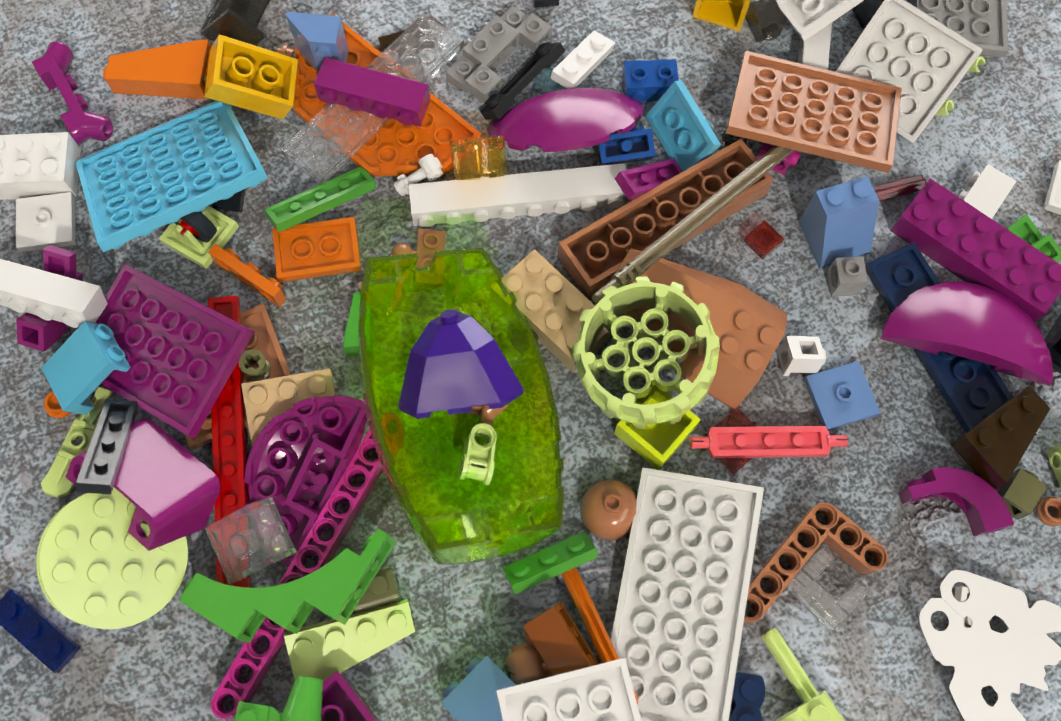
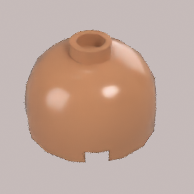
M606 479L595 483L586 491L581 501L580 515L583 525L600 539L613 541L625 537L631 531L632 521L636 514V493L629 485L620 480Z

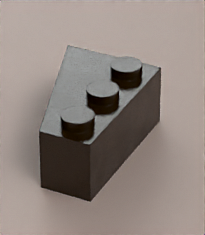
M1029 385L1012 396L950 445L977 476L989 483L994 489H997L1009 481L1048 414L1050 407Z

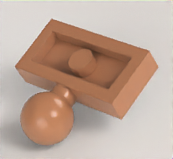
M419 228L417 250H412L405 243H399L393 247L391 256L392 259L397 260L399 265H406L411 261H416L414 283L441 286L446 231Z

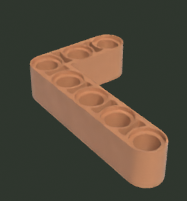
M818 503L806 512L750 581L747 602L753 606L754 614L751 618L745 616L743 625L754 623L763 617L822 542L861 574H871L883 569L888 562L887 551L830 503ZM816 512L824 514L827 520L826 525H822L816 520ZM840 532L848 534L851 540L850 545H846L841 541ZM798 534H803L807 537L809 541L808 548L802 547L798 543ZM865 552L873 555L875 559L874 566L866 562ZM780 556H784L790 561L791 568L789 571L781 568L779 564ZM761 579L770 581L773 587L771 594L762 591L760 587Z

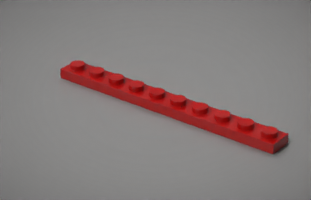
M238 296L208 298L209 308L241 324L240 299ZM238 361L211 409L213 472L220 481V492L214 505L217 582L251 588L249 521L246 508L248 496L247 484L244 483L246 445L244 397L241 385L243 383V372L239 367Z

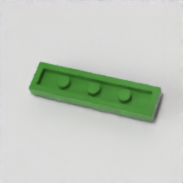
M360 166L264 209L266 217L278 233L376 189L375 180Z

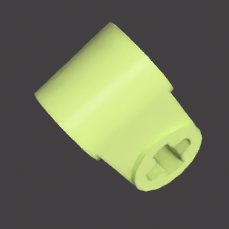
M486 423L477 424L466 437L458 471L459 480L469 478L483 481L484 485L490 484L494 471V454L497 434L492 426ZM479 436L483 438L486 445L478 444L474 437Z

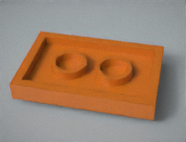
M355 217L298 224L279 233L275 228H272L276 276L279 283L362 271Z

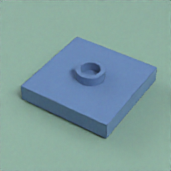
M859 361L808 375L804 378L822 426H826L828 431L881 414Z

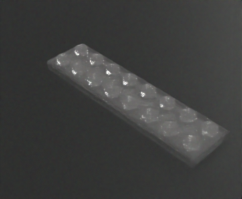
M425 11L366 68L426 84L463 48L464 39ZM327 104L280 150L282 155L317 183L322 184L390 118H378L372 113L353 111L346 106L338 104Z

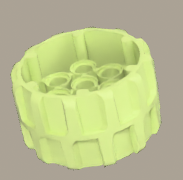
M640 276L636 278V283L620 288H616L613 285L608 286L602 290L603 298L593 309L583 310L579 318L581 329L578 339L572 346L578 375L585 392L588 393L591 399L600 407L602 413L608 418L616 417L633 423L635 428L645 429L648 424L669 421V424L672 425L680 422L681 417L697 404L703 403L716 374L720 342L711 325L709 309L704 303L699 305L694 303L684 294L683 285L677 282H672L671 286L650 282L647 276ZM653 308L643 314L641 322H636L630 316L618 317L634 309ZM668 312L683 319L693 329L695 336L688 337L685 332L680 330L669 332ZM651 320H659L663 323V327L658 331H651L647 328V324ZM622 327H630L634 331L632 336L625 339L620 338L617 332ZM603 328L611 331L616 345L608 346L604 350L602 358L596 360L595 355L592 353L593 347ZM673 341H680L684 344L685 348L679 353H674L668 349V345ZM643 348H650L655 354L651 359L643 360L638 357V353ZM690 349H694L696 355H704L703 367L693 383L689 380L681 381L682 372L678 364L685 361L690 353ZM614 355H620L625 358L624 363L620 367H612L608 364V361ZM665 369H670L675 372L676 378L671 382H664L660 379L659 374ZM606 370L613 377L624 376L623 383L627 394L623 396L622 400L611 395L596 381L601 376L600 371ZM633 377H643L646 380L645 386L641 389L631 388L629 382ZM653 385H656L662 391L670 392L675 390L679 394L668 401L657 404H636L637 399L644 398L649 394Z

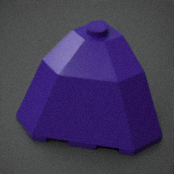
M455 309L443 311L439 317L428 323L410 350L398 407L400 411L417 419L428 418L434 411L447 410L448 415L471 412V406L486 404L489 405V409L504 407L524 394V390L494 338L472 316Z

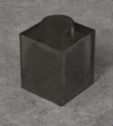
M776 0L750 2L745 17L756 43L764 40L771 41L780 36L786 21Z

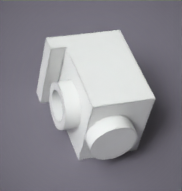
M786 336L777 352L783 376H789L790 373H818L826 361V352L821 346L819 337Z

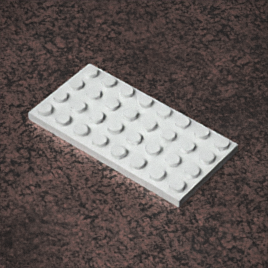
M642 467L636 500V514L632 521L611 642L619 659H626L632 687L638 697L637 706L641 721H729L764 487Z

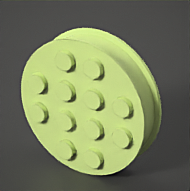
M114 487L111 495L86 493L60 509L46 526L40 538L36 555L38 581L47 600L58 612L68 619L99 629L129 627L155 615L165 607L177 592L187 568L188 546L186 536L148 551L127 532L137 508L131 501ZM142 520V532L149 536V525L146 521Z

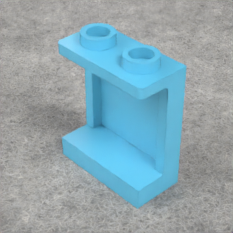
M84 321L41 367L62 410L65 412L87 415L94 408L89 395L113 370L127 372L130 369L124 351L113 337V331L105 324Z

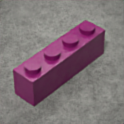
M327 57L324 58L314 82L318 99L327 104H338L346 106L353 111L372 113L378 118L398 120L404 125L421 127L431 100L428 84Z

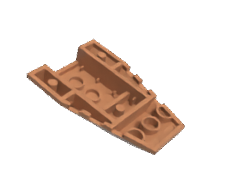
M631 248L617 271L639 255L641 251ZM660 259L641 276H647L650 282L671 286L672 282H677L683 285L684 294L697 305L704 303L710 311L711 325L720 342L717 370L708 395L734 410L759 382L785 334L788 313L741 284ZM653 308L634 309L621 314V316H630L636 322H641L643 314ZM668 312L669 332L680 330L685 332L688 337L695 336L693 329L683 319ZM651 320L647 324V328L651 331H658L663 327V323L659 320ZM673 341L668 345V349L674 353H679L685 348L684 344L680 341ZM690 349V353L685 361L678 363L684 380H689L693 383L704 364V355H696L694 349Z

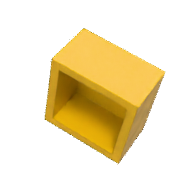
M696 0L692 17L740 32L751 0Z

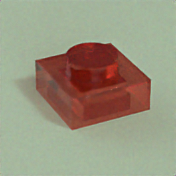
M764 220L745 236L744 242L763 260L782 244L784 238Z

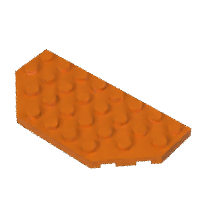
M342 22L349 48L346 63L416 81ZM295 45V57L298 59L293 107L295 114L355 165L364 168L371 177L411 175L421 168L418 161L428 154H433L434 158H438L442 165L441 170L443 174H446L482 140V133L431 92V100L421 127L404 125L398 120L378 118L372 113L353 111L346 106L331 105L318 99L314 86L318 73L297 50Z

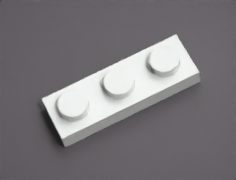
M593 31L552 71L551 79L567 89L576 88L613 51L615 42Z

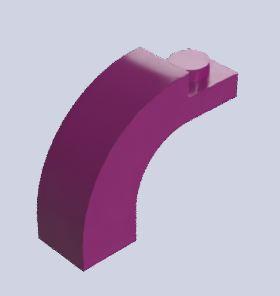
M52 245L43 249V271L83 281V273L76 272V252ZM26 312L16 319L17 343L44 352L57 342L68 325L52 319L49 321L44 320L37 315Z
M949 467L931 469L923 474L921 479L906 483L907 488L898 493L902 504L931 497H941L954 502L966 515L974 537L1000 531L1015 525L1009 509L999 493L979 476L962 469Z

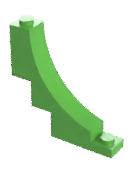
M377 529L375 534L370 535L365 541L361 556L346 548L320 569L297 580L271 587L246 588L225 585L197 572L184 586L183 594L179 601L236 639L247 643L251 642L266 617L284 629L297 634L314 607L345 625L395 546L396 541L387 533Z

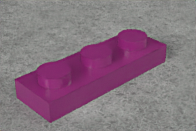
M670 159L620 171L614 179L627 198L632 200L683 171L675 159Z

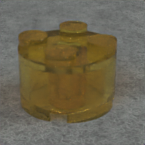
M504 135L489 136L488 138L477 136L450 140L455 180H476L482 177L494 178L507 175Z

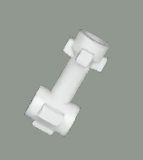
M428 154L418 161L421 166L420 169L408 177L405 174L397 177L398 180L394 182L397 192L401 196L410 195L409 184H417L426 177L429 181H433L443 175L442 165L437 157L434 158L433 154Z

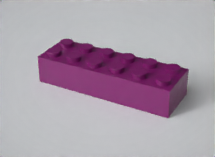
M931 178L890 230L909 244L915 242L920 252L964 282L991 288L1010 298L1034 322L1046 314L1061 292V265Z

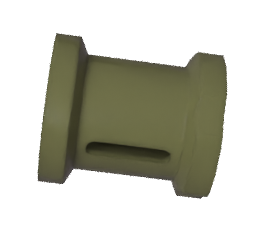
M251 349L241 355L239 367L245 373L248 380L253 382L270 377L271 366L263 353L259 350ZM256 363L259 367L254 370L251 366Z

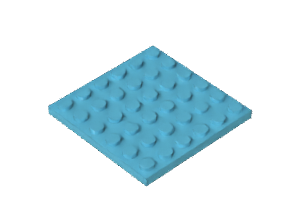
M220 101L209 103L75 161L97 244L103 252L117 249L134 238L146 236L154 229L166 224H173L183 216L192 212L202 211L212 203L229 199L235 193L246 188L255 187L261 181L268 179L230 105Z

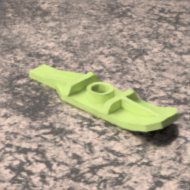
M98 387L91 400L94 408L87 415L80 414L74 419L50 470L41 482L45 494L60 498L68 495L75 486L65 477L70 462L75 456L88 450L105 400L110 399L112 391ZM78 436H82V443L78 446H74L73 442L75 438H77Z

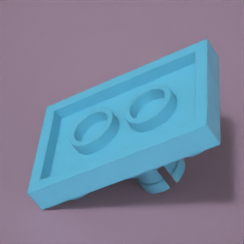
M674 81L645 116L669 158L675 159L682 171L710 157L721 146L712 130L710 121L705 119L683 81Z

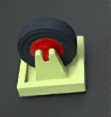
M207 206L202 211L192 212L181 217L177 222L170 224L159 237V240L165 246L207 270L213 262L212 257L208 253L215 244L223 249L239 226L236 221Z

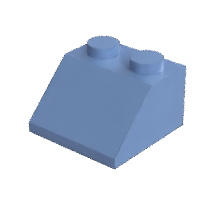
M287 12L286 17L296 48L317 73H319L325 57L347 62L349 48L341 16Z

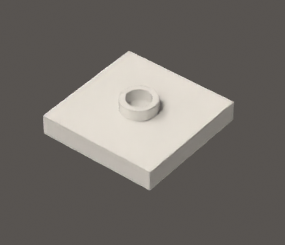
M72 192L16 199V249L19 252L41 250L49 245L55 247L76 245L75 196Z

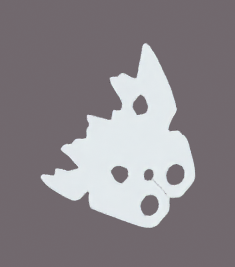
M962 570L951 571L940 585L941 598H931L925 604L919 614V621L934 658L944 666L955 667L949 686L953 699L965 721H1026L1012 703L1010 695L1012 692L1020 693V683L1044 691L1049 690L1044 681L1046 676L1044 666L1058 664L1061 660V647L1048 637L1047 633L1061 632V607L1046 600H1039L1029 608L1025 593L1019 589ZM956 582H963L969 588L970 596L964 602H959L953 597L952 587ZM935 611H942L948 617L949 625L944 631H937L931 624V615ZM994 615L1003 619L1008 627L1006 632L999 633L991 629L989 621ZM964 617L971 618L972 626L970 628L964 627L962 623ZM985 686H992L998 694V700L993 707L985 702L981 694V690Z

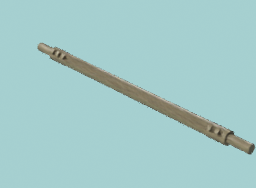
M780 146L771 148L612 275L611 281L592 295L595 303H598L603 298L602 290L608 286L613 285L616 288L631 284L637 277H640L795 150Z

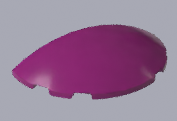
M597 88L563 89L539 95L513 107L499 120H495L487 128L489 137L494 142L507 141L510 149L525 151L531 145L541 148L543 152L575 150L609 141L610 134L613 132L627 133L635 127L636 118L642 119L643 105L639 100L610 90Z
M956 281L943 282L921 288L909 295L899 307L894 309L887 319L880 339L932 354H937L940 351L993 365V371L1047 386L1052 385L1053 367L1050 351L1036 323L1010 298L982 285Z
M339 395L308 398L293 404V407L282 415L275 416L257 437L245 469L244 483L248 485L249 502L246 504L252 526L258 527L266 540L265 547L286 566H290L356 453L365 430L371 404L352 397Z

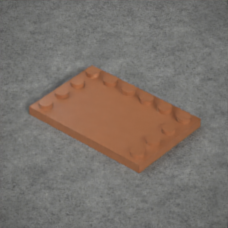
M745 50L726 134L889 173L893 166L902 88Z

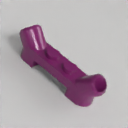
M50 42L44 56L33 60L32 64L49 90L58 87L70 111L60 115L77 144L88 139L107 141L113 133V125L110 119L104 115L86 112L85 110L89 108L81 93L76 95L74 90L78 89L72 76L70 74L66 75L74 58L71 49L62 42Z

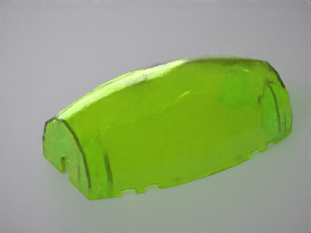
M483 247L436 251L431 263L422 268L415 267L418 261L417 253L367 258L362 281L357 337L359 376L365 412L375 449L389 485L409 524L425 549L437 564L460 565L501 557L533 546L553 535L562 526V507L564 501V487H561V471L564 469L563 458H560L559 442L561 441L558 414L549 376L537 341L526 316H521L515 304L517 301L513 292L509 293L501 281L503 275ZM455 309L472 316L494 338L524 390V394L510 402L507 408L494 419L492 427L497 434L494 454V471L489 485H484L483 481L469 478L464 480L458 479L465 439L472 428L479 423L480 416H474L468 412L448 415L447 410L434 411L428 418L417 419L400 411L398 407L410 350L428 323L439 317L443 311ZM479 436L474 437L478 444L486 445L483 438Z

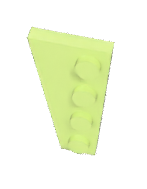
M408 599L353 613L345 625L335 619L302 627L297 634L291 631L284 632L294 680L299 675L323 679L324 682L336 671L343 672L414 633L415 628Z

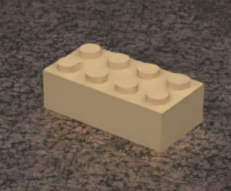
M534 249L494 285V298L561 363L574 373L577 367L573 357L572 346L577 342L581 329L579 318L583 310L593 309L595 305ZM603 328L594 344L593 354L612 337L611 331Z

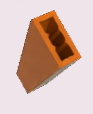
M203 39L109 56L107 66L104 67L103 77L113 93L207 99L204 97L206 84L203 79L207 77L211 45L208 40Z

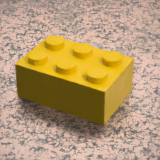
M219 34L210 49L204 97L283 120L292 109L294 103L298 59Z

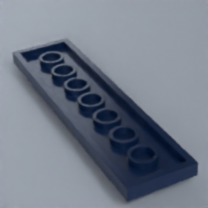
M915 242L865 265L866 272L891 312L896 307H899L915 291L926 286L941 284ZM914 349L965 433L1012 397L997 371H993V365L943 351L932 354Z

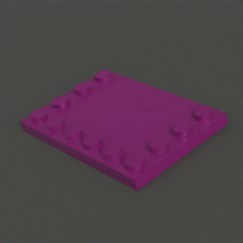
M124 263L105 296L108 304L95 323L105 324L113 331V337L124 351L130 369L127 372L113 370L101 384L129 401H137V406L187 436L196 438L255 331Z

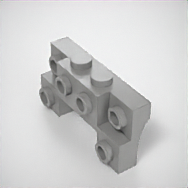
M512 5L500 18L495 16L490 22L484 23L479 33L473 39H468L462 49L463 55L446 71L447 82L456 88L469 92L485 103L489 98V93L494 88L498 90L502 88V77L495 72L520 48V42L535 52L539 47V42L544 37L548 40L552 37V26L533 13L528 17Z

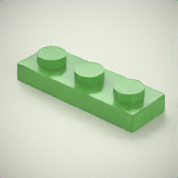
M584 531L551 547L544 548L522 560H517L513 564L504 567L503 570L516 595L599 556L596 547Z

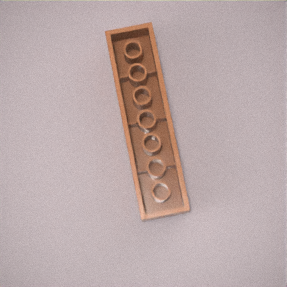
M739 139L562 240L558 245L557 257L584 296L590 299L593 294L611 281V276L617 272L631 248L641 252L644 251L758 159L744 141ZM766 173L678 246L764 197L774 179L769 173Z

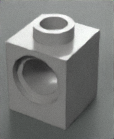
M864 256L835 258L826 271L831 297L858 295L868 283Z

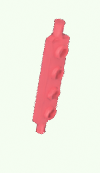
M826 426L711 427L708 430L707 437L690 436L689 443H691V449L707 448L711 459L826 457L829 455L831 447H847L848 440L846 439L848 437L847 435H830Z

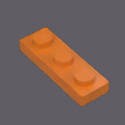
M215 244L208 253L215 264L279 308L287 300L282 292L283 286L272 277L266 279L260 275L261 271L250 262L247 264L239 260L240 257L227 247L224 250Z

